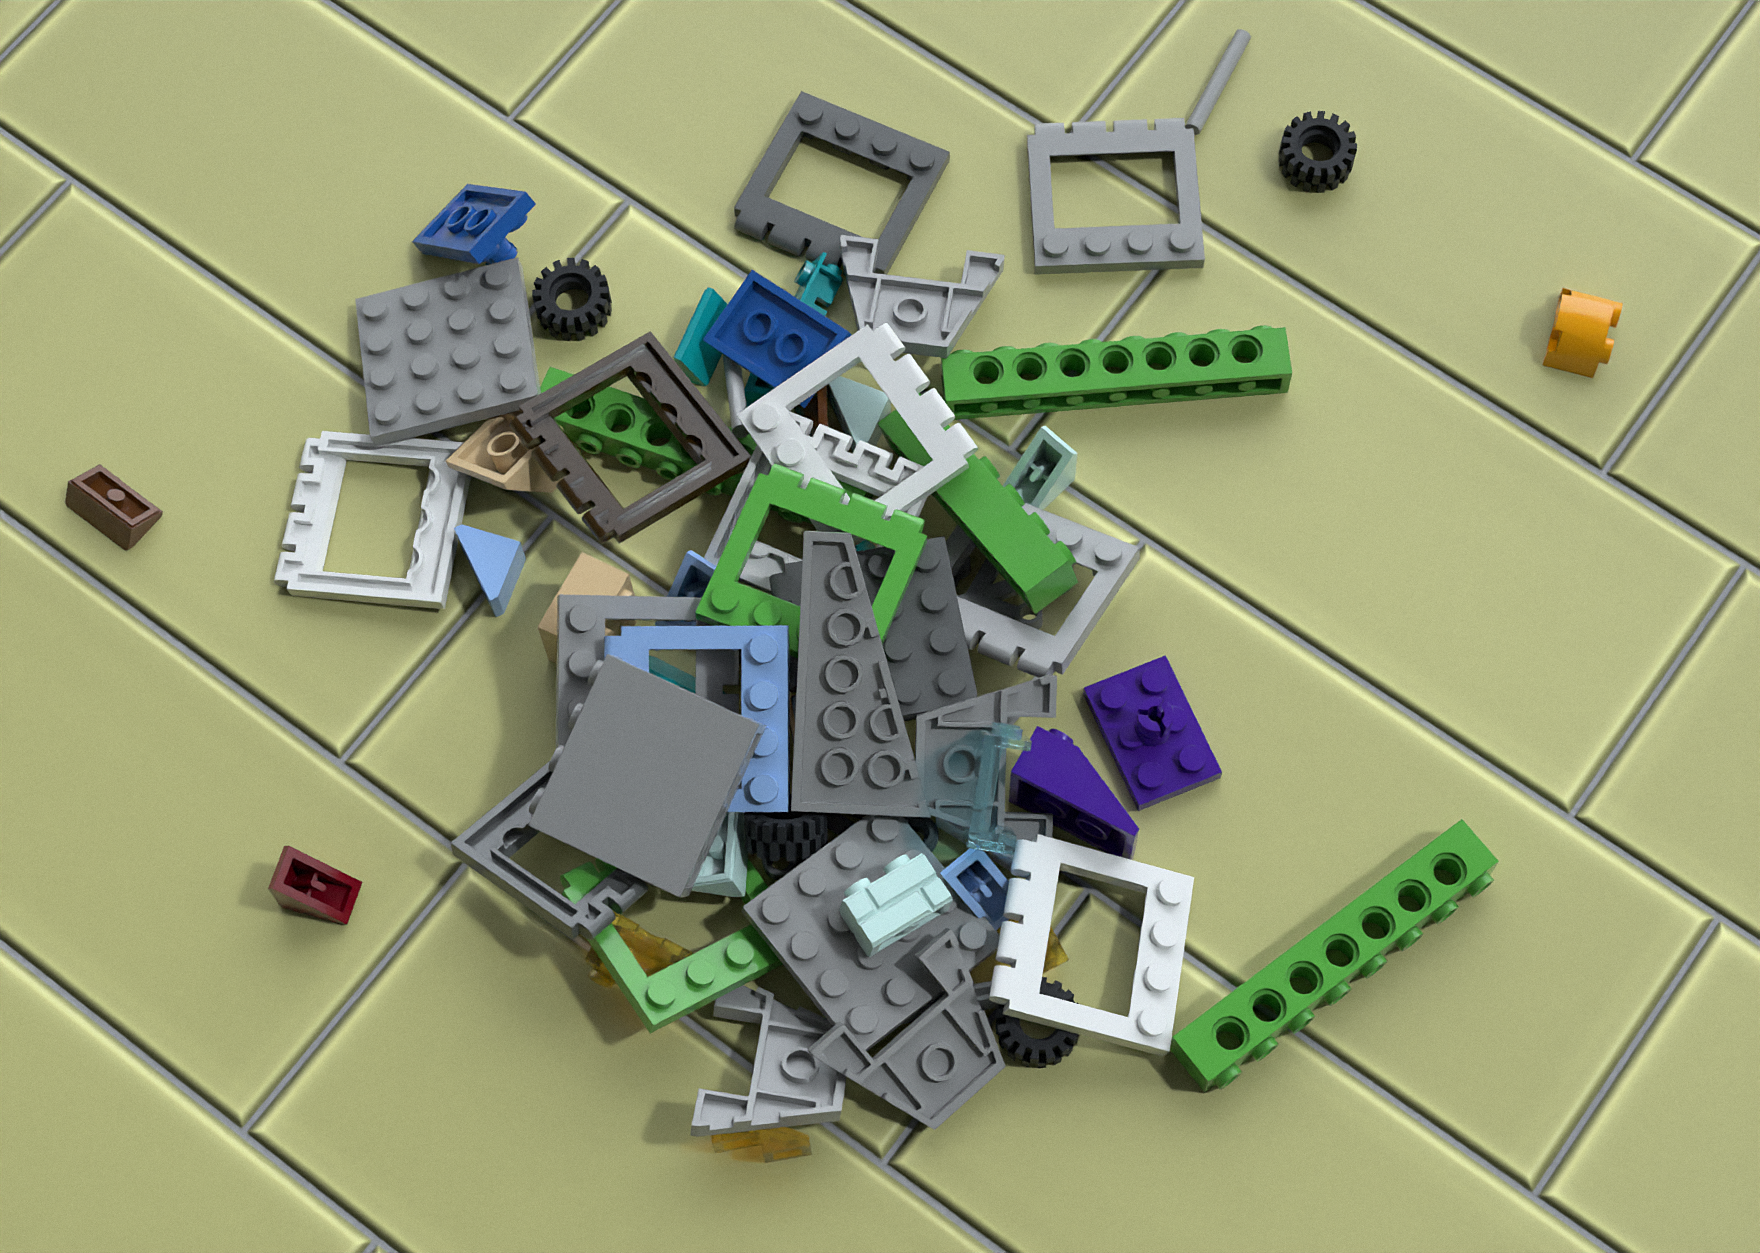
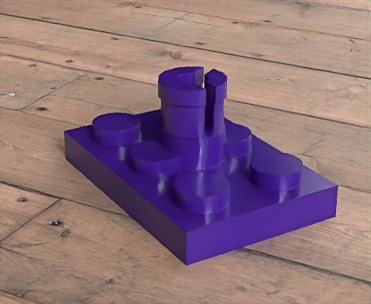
M1166 655L1084 687L1083 695L1138 811L1221 778L1222 770Z

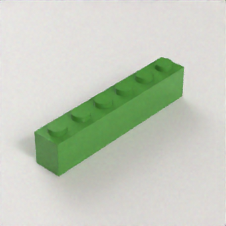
M894 410L878 422L889 447L898 457H903L922 466H926L933 461L897 410ZM949 424L943 428L945 431L950 428ZM973 454L966 459L969 465L968 469L934 491L931 495L1036 614L1078 583L1072 565L1076 563V559L1061 540L1056 544L1051 541L1047 536L1050 534L1049 528L1036 512L1030 515L1026 513L1022 508L1025 505L1022 497L1010 483L1005 487L1001 485L997 480L1000 475L986 456L978 459Z

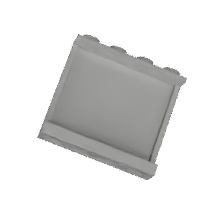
M607 654L604 661L598 660L589 675L587 685L592 688L585 703L579 702L570 716L568 728L572 729L566 745H559L550 760L548 770L553 773L546 788H539L532 799L529 813L533 814L529 826L678 897L689 896L766 725L739 715L623 661L620 657Z

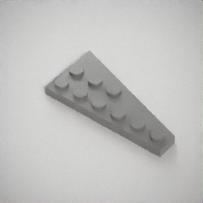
M804 531L791 811L931 818L851 533Z

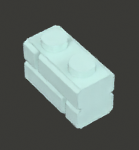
M921 853L911 860L907 854L902 855L883 869L886 875L870 883L868 878L861 879L845 890L844 895L846 898L842 900L839 909L840 915L851 932L854 933L856 940L869 958L948 911L953 901L952 896L941 879L937 877L936 871L924 854Z

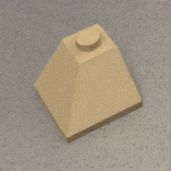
M519 411L489 418L445 461L449 468L506 490L552 493L560 481H551L532 456V451L535 448L528 450L510 428V422L520 415Z

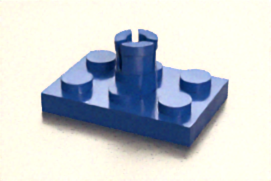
M467 184L412 242L422 254L476 264L486 262V265L513 259L518 251L513 243L507 240L506 236L508 233L514 232L523 226L528 218L526 214L536 203L526 191Z
M751 270L703 341L757 378L776 388L849 338L852 334L754 270ZM814 394L798 405L805 409Z

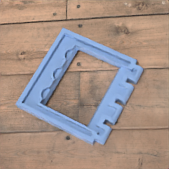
M788 625L621 626V636H604V659L607 654L614 655L649 672V650L741 649V715L766 725V728L742 778V788L737 789L727 812L790 811Z

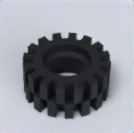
M1311 111L1305 112L1302 121L1297 116L1292 119L1291 126L1287 125L1284 130L1279 150V167L1283 166L1282 174L1285 178L1292 175L1290 184L1297 187L1300 182H1303V191L1310 192L1311 185L1317 186V193H1324L1326 184L1329 185L1332 191L1338 188L1339 181L1344 183L1352 171L1357 152L1356 135L1354 131L1349 132L1350 124L1346 120L1338 125L1339 116L1332 113L1329 120L1324 118L1325 111H1318L1317 118L1312 117ZM1309 143H1321L1333 151V157L1326 161H1315L1302 153V147Z
M567 258V266H562L560 260L553 262L554 271L551 272L546 266L541 271L543 279L536 277L534 282L536 290H532V297L537 317L544 330L548 328L550 335L555 338L561 332L564 341H571V334H576L578 341L585 340V331L588 330L591 336L598 333L597 324L604 328L608 323L606 315L611 316L612 300L607 279L604 274L601 275L600 268L596 265L590 269L589 261L581 259L579 266H576L574 258ZM571 289L583 290L589 296L587 303L575 310H564L556 304L558 296Z
M790 794L789 812H744L745 848L748 849V853L751 855L757 853V858L764 859L770 856V861H779L780 858H786V861H795L797 856L802 860L810 857V853L815 854L828 843L827 813L791 811L792 794Z
M1042 977L1039 994L1075 1003L1073 1000L1074 994L1069 989L1065 992L1062 989V983L1055 980L1051 984L1047 982V977ZM999 1004L996 1014V1034L999 1036L1001 1048L1008 1050V1056L1013 1061L1018 1058L1022 1060L1021 1065L1030 1067V1063L1038 1064V1068H1046L1047 1063L1053 1062V1065L1061 1062L1064 1055L1068 1057L1073 1051V1046L1077 1043L1079 1034L1056 1028L1046 1038H1031L1023 1032L1020 1026V1018L1003 1014L1004 1005Z

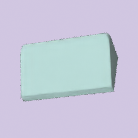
M744 812L726 813L692 891L730 897L745 896L748 849L745 848Z

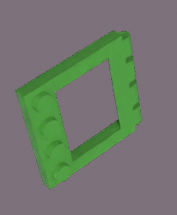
M774 463L768 475L759 473L695 612L696 619L712 626L788 625L789 655L798 658L800 606L738 583L772 506L776 505L896 551L872 605L883 645L926 546L927 535L921 533L925 519L895 509L890 521L884 520L887 505L855 493L852 494L848 505L842 504L846 493L845 489L813 477L810 479L806 490L800 487L804 474Z
M596 858L595 862L599 872L591 862H586L560 875V881L564 888L562 896L576 904L617 867ZM749 859L745 896L740 897L745 905L769 888ZM612 923L593 940H588L650 1034L783 965L752 925L647 977Z

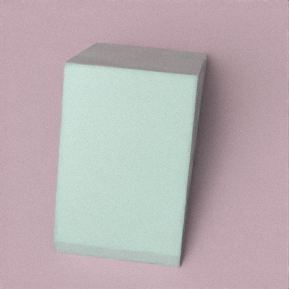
M842 376L837 377L827 384V396L844 434L853 437L850 447L852 452H854L860 440L876 446L882 434L878 422L891 413V401L880 390Z
M1043 426L1037 432L1003 484V487L1010 483L1020 494L1024 503L1044 510L1075 480L1078 453L1049 428Z

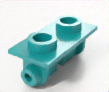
M822 252L812 263L806 260L800 268L794 281L800 286L794 297L826 316L828 311L817 306L814 302L817 300L829 307L843 279L841 277L842 270L838 266L833 264L825 266L822 264L827 253Z

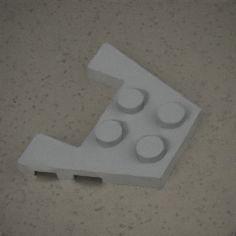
M841 235L840 254L857 331L867 324L874 331L879 326L888 323L905 346L903 353L947 358L1004 269L1005 255L967 250L961 283L874 273L878 255L879 239Z
M1056 675L1043 676L916 715L915 762L930 815L982 832L1010 844H1015L1020 839L1032 841L1038 834L1052 838V813L1005 812L1007 718H1056Z
M945 928L915 955L944 991V995L873 1058L840 1021L807 1049L818 1060L934 1130L1006 1067L985 1011L981 1009L972 985L974 983L968 967L965 966L958 949L959 943L957 938L949 928Z
M743 985L716 999L713 1016L761 1025L749 1096H741L698 1089L690 1135L698 1137L839 1121L847 1076L818 1060L807 1050L832 1028L828 1020L801 1006L797 1010L774 1000L773 993L760 987L754 991Z

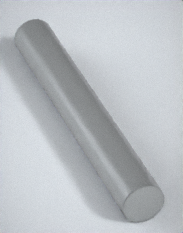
M1238 29L1235 32L1185 125V129L1194 130V135L1200 134L1251 39L1250 34L1245 30Z
M723 355L732 433L737 438H743L749 433L737 417L739 412L747 408L742 368Z

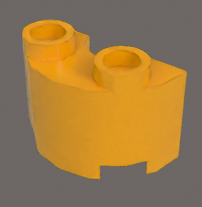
M1562 288L1542 365L1593 378L1599 363L1608 364L1614 339L1607 338L1609 326L1616 328L1623 303Z

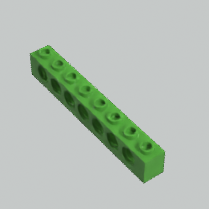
M1267 325L1256 326L1250 330L1232 332L1227 329H1215L1207 334L1195 335L1174 332L1158 338L1129 336L1120 341L1108 342L1088 339L1079 344L1071 345L1043 343L1034 348L1016 349L1012 346H1002L993 351L984 352L957 350L949 354L947 358H941L943 399L955 415L954 420L1288 393L1292 377L1286 327L1272 328ZM1235 357H1247L1252 362L1240 363L1235 360ZM1203 360L1209 365L1199 367L1194 365L1192 361ZM1159 363L1164 365L1166 369L1154 370L1148 365ZM1118 367L1124 372L1113 374L1108 372L1106 368ZM1074 370L1081 375L1078 377H1068L1063 372ZM1023 374H1033L1038 378L1033 381H1026L1020 378V376ZM982 377H990L995 382L981 384L977 380Z
M549 367L540 386L541 393L574 374ZM610 386L554 418L562 426L570 440L576 443L582 450L591 454L603 452L615 456L621 463L629 467L639 468L644 466L656 470L660 476L671 481L697 466L644 398ZM576 412H589V414L584 418H571L572 415ZM617 425L629 426L623 432L616 433L611 431ZM750 434L743 438H737L752 456L757 444ZM658 438L669 440L668 443L662 446L651 445V442ZM743 473L735 474L706 493L711 495L723 493L733 497ZM837 480L842 488L846 490L849 498L855 493L872 499L873 494ZM773 505L771 510L778 512L782 518L790 522L801 523L805 521L812 524L809 518L776 505Z
M1461 819L1175 1034L1171 1040L1170 1050L1204 1093L1215 1084L1220 1090L1225 1088L1242 1073L1239 1068L1240 1065L1252 1056L1258 1062L1270 1054L1279 1045L1275 1040L1278 1036L1288 1029L1293 1034L1303 1029L1315 1018L1312 1012L1315 1008L1325 1001L1329 1006L1337 1003L1350 992L1352 988L1348 983L1360 974L1366 979L1374 975L1388 962L1384 957L1396 947L1402 952L1423 936L1420 929L1433 919L1437 925L1442 923L1459 908L1455 903L1467 893L1474 898L1489 887L1494 881L1491 874L1499 862L1498 859L1465 821ZM1442 869L1450 872L1455 879V884L1444 885L1435 878L1433 871ZM1402 896L1414 898L1418 902L1420 910L1417 912L1404 910L1400 906L1398 898ZM1365 923L1379 925L1383 929L1385 937L1381 939L1368 937L1364 933L1362 925ZM1330 950L1342 951L1348 957L1349 964L1343 967L1331 964L1326 957V952ZM1294 977L1306 978L1312 984L1313 992L1309 994L1297 993L1292 989L1289 980ZM1259 1004L1269 1005L1275 1010L1277 1019L1271 1022L1261 1021L1255 1016L1253 1007ZM1221 1032H1231L1239 1038L1241 1046L1234 1050L1224 1049L1218 1044L1216 1035Z

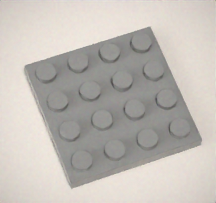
M518 257L355 299L370 438L376 447L519 411L520 405L541 394L523 267Z
M866 815L744 905L741 911L832 1027L839 1021L843 1023L866 1051L944 992L915 957L945 928L953 931L959 943L958 949L963 962L968 967L969 972L997 951L1000 936L985 917L978 918L943 878L940 872L945 868L902 816ZM921 853L924 854L936 871L937 877L941 879L952 896L953 901L948 911L869 958L856 940L854 933L851 932L840 915L839 909L842 900L846 898L844 895L845 890L861 879L868 878L870 883L886 875L883 869L902 855L907 854L911 860Z

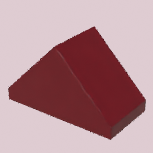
M288 845L284 846L268 890L281 908L347 925L363 882Z

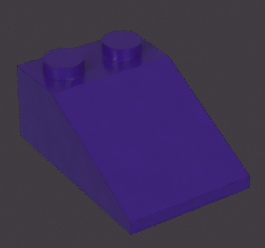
M1037 726L1011 770L1009 802L1027 812L1052 813L1054 826L1105 853L1132 860L1139 833L1138 826L1080 748L1073 744V740L1068 735L1057 729H1049L1047 731Z

